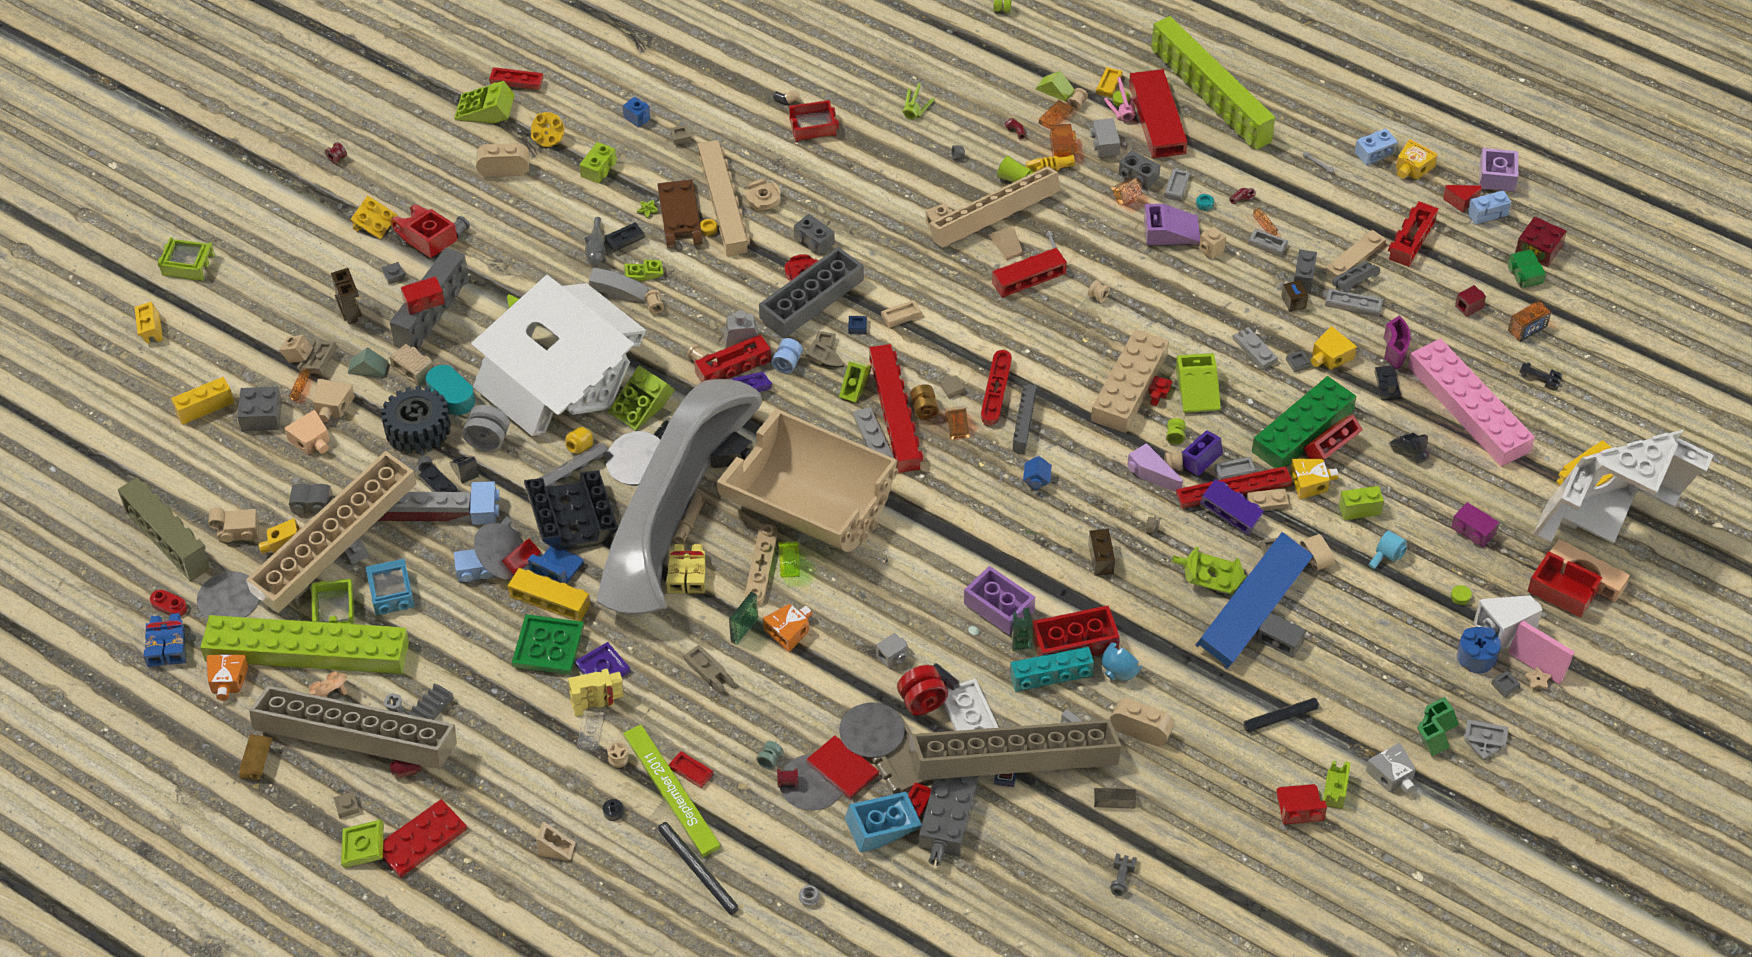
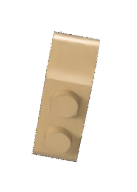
M521 143L484 144L477 150L476 169L485 177L522 176L529 170L530 152Z
M1129 698L1120 699L1110 717L1114 729L1118 732L1155 746L1166 744L1174 728V720L1168 713Z

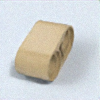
M1320 534L1300 541V545L1314 555L1309 563L1315 571L1335 565V557Z

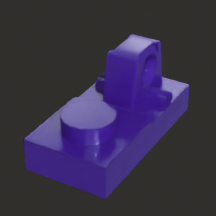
M764 372L732 378V380L750 385L758 392L770 390L772 387V382Z

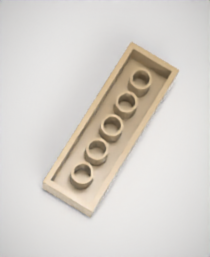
M1134 329L1092 406V422L1123 433L1127 432L1149 391L1154 377L1157 376L1168 356L1169 340Z

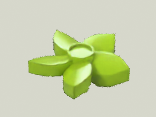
M654 200L648 203L641 201V208L637 210V213H645L647 219L651 213H657L658 209L654 206Z

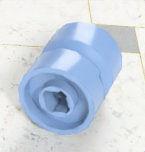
M783 339L771 360V364L781 373L789 374L793 372L803 352V347L794 339Z

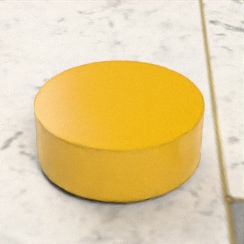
M713 219L703 220L700 223L702 235H715L718 231L717 222Z

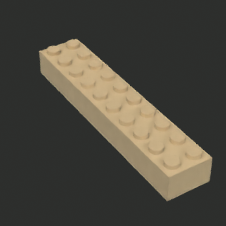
M387 451L382 453L246 579L250 592L275 612L279 613L417 484L414 471Z

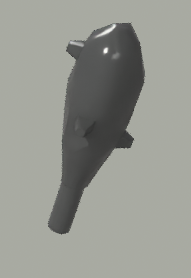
M600 217L594 218L593 230L588 237L584 238L586 241V258L588 263L593 266L606 262L604 239L600 230Z

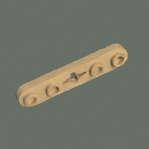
M772 524L762 525L757 535L745 590V601L753 607L761 605L765 600L778 540V529ZM762 559H764V565L761 571H759V565Z

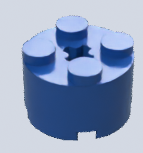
M1472 627L1464 630L1457 650V660L1462 667L1464 665L1469 668L1468 671L1473 673H1486L1491 670L1497 662L1501 648V642L1495 630L1491 627Z

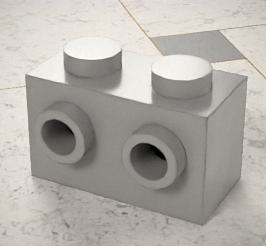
M1114 118L1093 120L1092 128H1090V137L1094 138L1093 149L1097 151L1098 157L1119 155L1120 140Z

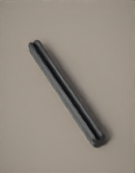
M663 822L660 824L658 830L724 909L730 915L737 912L738 904L669 823Z

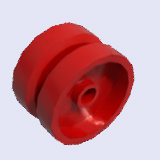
M921 665L909 670L897 683V691L904 700L908 711L913 715H925L936 710L948 697V689L941 680L937 669L932 665Z

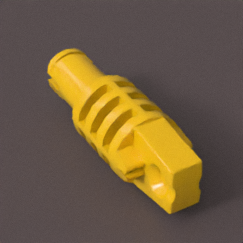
M1073 155L1067 157H1043L1027 161L1026 167L1034 173L1047 166L1058 171L1060 168L1075 166V159Z

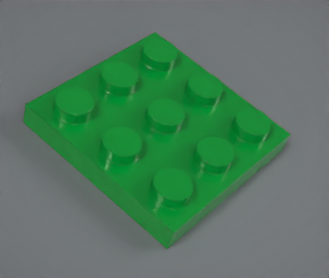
M525 614L511 662L512 667L571 675L584 629V622Z

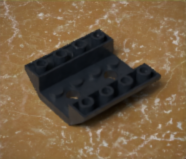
M599 470L581 472L579 483L546 487L543 478L524 480L541 540L558 551L598 546L617 532L618 526ZM566 500V501H568L569 503H568V504H563V503L560 502V501ZM575 529L579 532L572 533L570 530Z

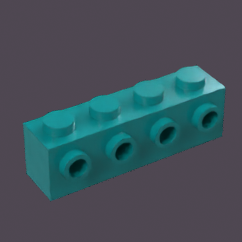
M1089 647L1013 661L1010 663V678L1014 690L1017 692L1092 677L1094 661Z

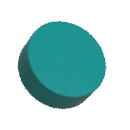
M1201 194L1196 198V207L1199 210L1209 211L1213 208L1214 198L1211 195Z

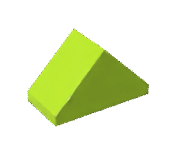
M1061 71L1045 76L1036 87V90L1064 102H1067L1074 92V88Z

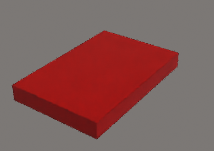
M836 735L806 759V763L849 799H852L879 776V770L862 756L849 750Z

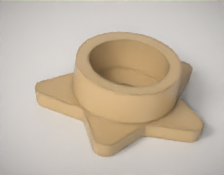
M1536 667L1533 673H1526L1525 677L1529 680L1531 689H1548L1547 681L1551 678V675L1542 673L1540 668Z

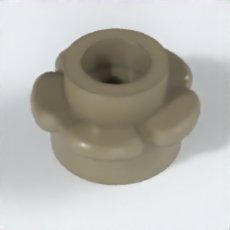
M1148 516L1146 532H1150L1151 535L1154 534V531L1158 532L1160 520H1156V516Z

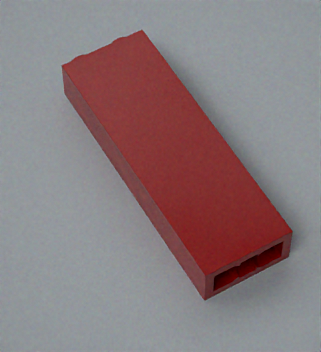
M1164 69L1130 73L1129 88L1152 159L1186 154L1187 139Z

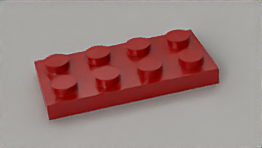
M440 799L383 840L382 859L401 878L466 831L467 825Z

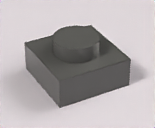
M399 262L381 268L388 285L406 279Z

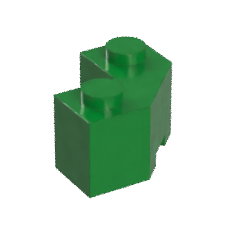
M1445 697L1426 706L1425 716L1417 727L1422 743L1431 756L1450 748L1445 732L1459 725L1455 711Z

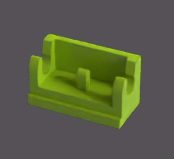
M1333 761L1331 768L1327 772L1323 801H1326V806L1343 809L1351 762L1345 761L1343 767H1337V762Z

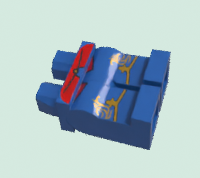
M179 613L171 614L169 621L163 622L161 616H151L150 622L146 623L144 659L147 667L166 665V660L168 665L186 663V630ZM173 655H180L181 657H179V658H172L171 656H173ZM160 657V659L157 661H154L151 658Z

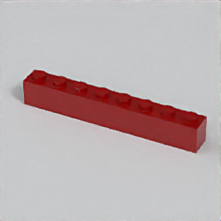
M891 344L869 347V360L872 365V372L893 456L897 460L896 468L898 473L920 470L923 454L922 450L918 451L920 446L919 438L914 435L916 428L914 421L911 422L910 420L912 412L911 408L907 407V393H903L905 386L904 380L899 377L901 376L900 365H896L897 353L892 350Z

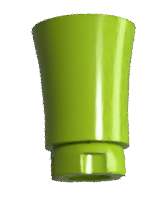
M1007 155L998 168L997 177L1014 183L1034 172Z

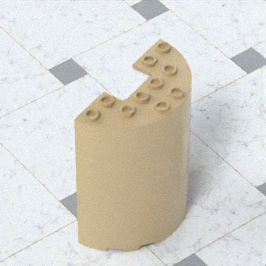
M775 409L756 432V447L744 462L743 459L735 458L717 481V489L723 498L849 552L857 548L862 542L865 543L870 531L875 530L877 527L878 518L888 499L893 480L898 473L896 468L897 460Z

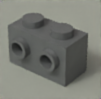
M808 214L794 225V238L806 245L811 251L821 255L835 244V231Z

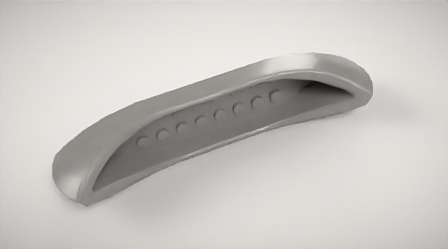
M731 379L707 380L693 388L680 403L669 421L620 522L604 567L597 603L622 614H645L667 608L661 590L663 565L673 537L678 530V524L683 519L701 479L711 465V454L734 431L738 432L760 408L762 398L756 389L743 382Z

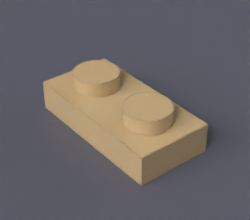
M1285 489L1247 493V500L1258 504L1263 511L1287 509L1289 507Z

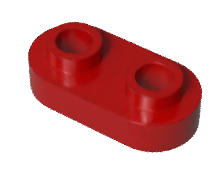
M156 590L150 595L151 606L169 616L179 613L181 617L187 611L185 600L168 591Z

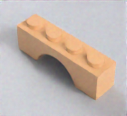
M1558 539L1550 551L1564 558L1560 573L1562 575L1564 574L1566 563L1570 561L1603 577L1598 594L1613 602L1617 601L1627 586L1629 574L1591 556L1570 543Z

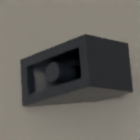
M734 431L711 454V467H729L736 457L743 459L744 462L753 450L752 441Z

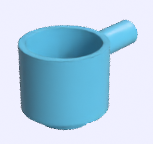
M1388 530L1380 539L1376 548L1377 553L1368 565L1375 569L1383 557L1392 562H1395L1397 559L1400 560L1407 550V540Z

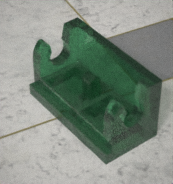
M1023 608L1024 618L1022 619L1017 617L1016 611L1013 612L1012 651L1032 648L1033 622L1029 608Z

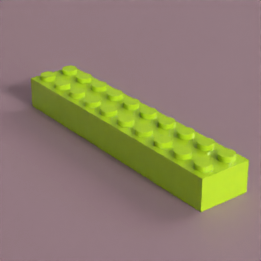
M1171 16L1154 23L1152 51L1162 58L1163 62L1167 63L1206 104H1209L1215 113L1219 114L1248 145L1257 150L1271 143L1275 116Z
M209 615L200 648L205 662H207V655H245L248 664L402 674L409 638L405 627Z

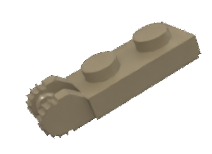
M700 645L683 656L684 661L709 684H712L713 688L719 693L725 691L724 686L717 680L720 676L727 685L732 686L734 684L733 678L725 671V668Z

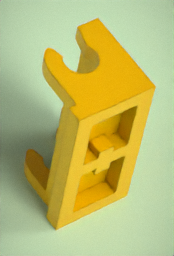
M152 301L134 307L138 336H141L148 344H150L149 337L151 336L155 337V340L158 342L163 341L160 313Z

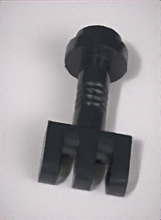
M1523 362L1519 373H1522V376L1526 377L1527 374L1546 381L1544 387L1553 391L1558 390V385L1563 377L1560 372L1551 369L1550 373L1547 374L1530 367L1531 363Z

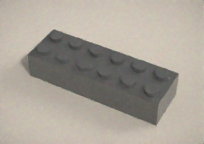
M445 247L422 278V280L434 276L437 277L443 291L445 304L409 314L404 303L390 321L395 347L401 348L407 344L417 349L422 345L425 337L431 333L433 326L436 322L440 321L444 311L450 307L453 299L459 295L461 288L469 281L465 254Z
M840 247L835 248L759 304V318L782 337L786 338L864 280V265Z

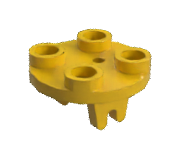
M552 112L537 114L531 124V138L537 144L544 147L557 145L564 136L565 126L563 120Z

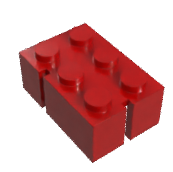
M1548 551L1532 575L1527 592L1582 618L1589 604L1598 593L1603 577L1570 561L1566 563L1564 574L1562 575L1560 573L1564 558Z

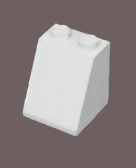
M1531 595L1479 600L1473 624L1476 627L1493 628L1500 639L1501 651L1511 646L1518 626L1522 621L1537 629L1543 609Z

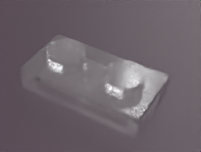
M584 711L577 742L578 749L598 751L605 719L604 712Z

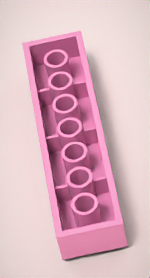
M1441 338L1411 353L1408 368L1501 467L1532 451L1535 437Z

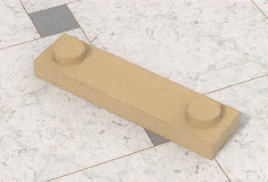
M1374 230L1370 231L1327 265L1325 272L1335 278L1364 262L1386 244V239Z

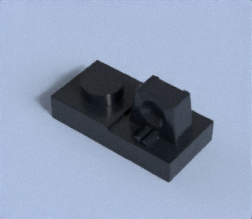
M1394 366L1375 367L1374 373L1381 400L1400 399L1401 393Z

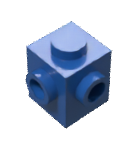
M635 96L622 105L624 119L638 128L651 119L649 105Z
M1040 456L1025 462L1023 481L1035 490L1050 483L1052 465Z

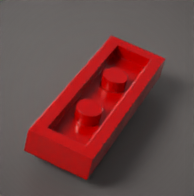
M493 67L489 83L493 84L504 81L511 87L540 90L544 76L543 73Z

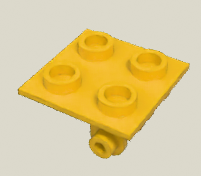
M367 195L350 221L353 222L352 228L355 231L362 230L363 228L381 240L391 225V219L397 217L398 214Z

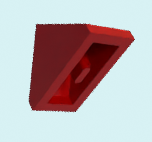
M1445 185L1443 200L1463 213L1470 207L1471 199L1480 197L1482 187L1481 185Z

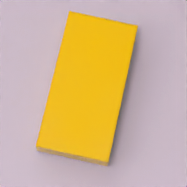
M1106 67L1096 88V94L1112 98L1119 84L1118 77H1122L1123 71Z

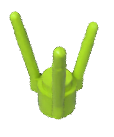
M918 83L910 103L911 89L908 88L905 106L902 111L908 119L920 118L922 113L935 100V98H931L921 109L919 108V104L915 101L921 83Z

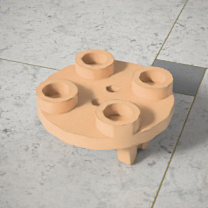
M337 671L328 674L326 680L314 682L309 686L310 694L327 698L326 695L336 688L341 695L348 694L343 685L348 678L345 673L338 674Z

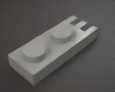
M1249 327L1245 328L1244 331H1239L1238 334L1232 335L1233 340L1262 370L1277 363L1278 357Z

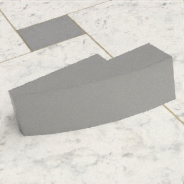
M593 267L589 279V286L597 292L608 293V298L644 303V296L648 291V287L624 275Z

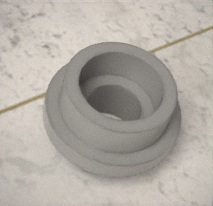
M807 885L800 890L799 900L805 906H813L819 902L820 893L814 886Z

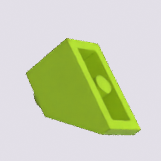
M856 360L849 361L839 397L857 402L867 385L872 365Z

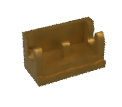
M250 733L240 765V779L260 780L261 776L259 775L263 774L272 738Z

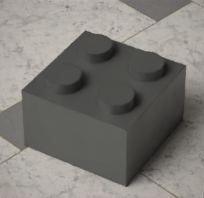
M279 387L240 389L237 418L241 431L279 430L282 406Z

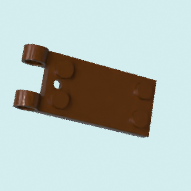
M693 179L657 183L667 248H676L675 238L692 236L693 245L703 244Z

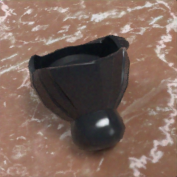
M1414 432L1407 433L1389 442L1391 447H1398L1404 453L1413 456L1416 463H1422L1429 459V453L1426 451L1428 444V435L1426 434L1418 436Z

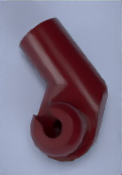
M1009 118L1005 122L1008 130L1012 128L1016 130L1018 139L1026 138L1023 124L1014 118Z
M1240 188L1229 198V201L1232 204H1236L1240 200H1251L1256 195V191L1253 188Z

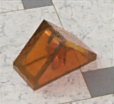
M963 406L944 408L950 439L969 437L966 408Z

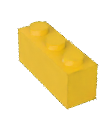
M224 376L171 398L174 411L182 425L234 404L231 389Z

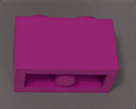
M1466 502L1454 515L1451 528L1484 548L1497 534L1500 522Z

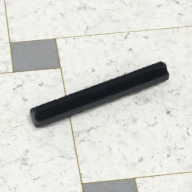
M1311 698L1245 720L1243 727L1246 732H1251L1319 708V702L1316 698Z

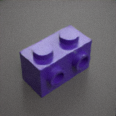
M1208 430L1201 434L1181 452L1184 468L1199 476L1223 454L1221 437Z

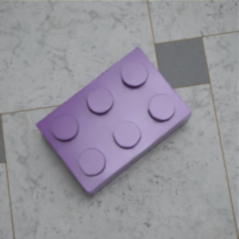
M988 566L964 589V604L1008 635L1012 634L1035 611L1036 597L991 566Z

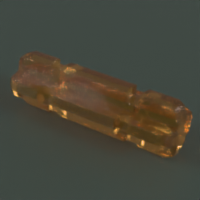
M1261 208L1255 209L1253 211L1254 218L1258 220V223L1267 233L1276 236L1278 234L1276 226L1273 225Z
M306 369L300 371L289 395V398L293 401L300 399L307 384V379L311 375L310 371Z

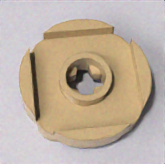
M763 179L756 180L749 184L745 192L746 202L756 212L774 208L780 204V187L775 182L769 183Z

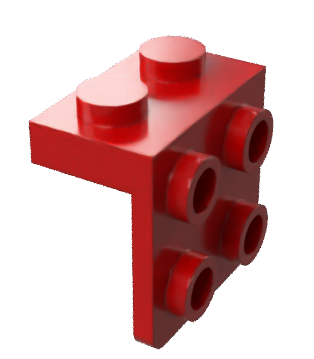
M1307 784L1277 788L1276 794L1283 825L1321 822L1325 820L1326 801L1320 800L1317 785Z

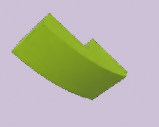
M644 259L643 264L625 263L624 276L635 281L659 278L663 276L662 260Z

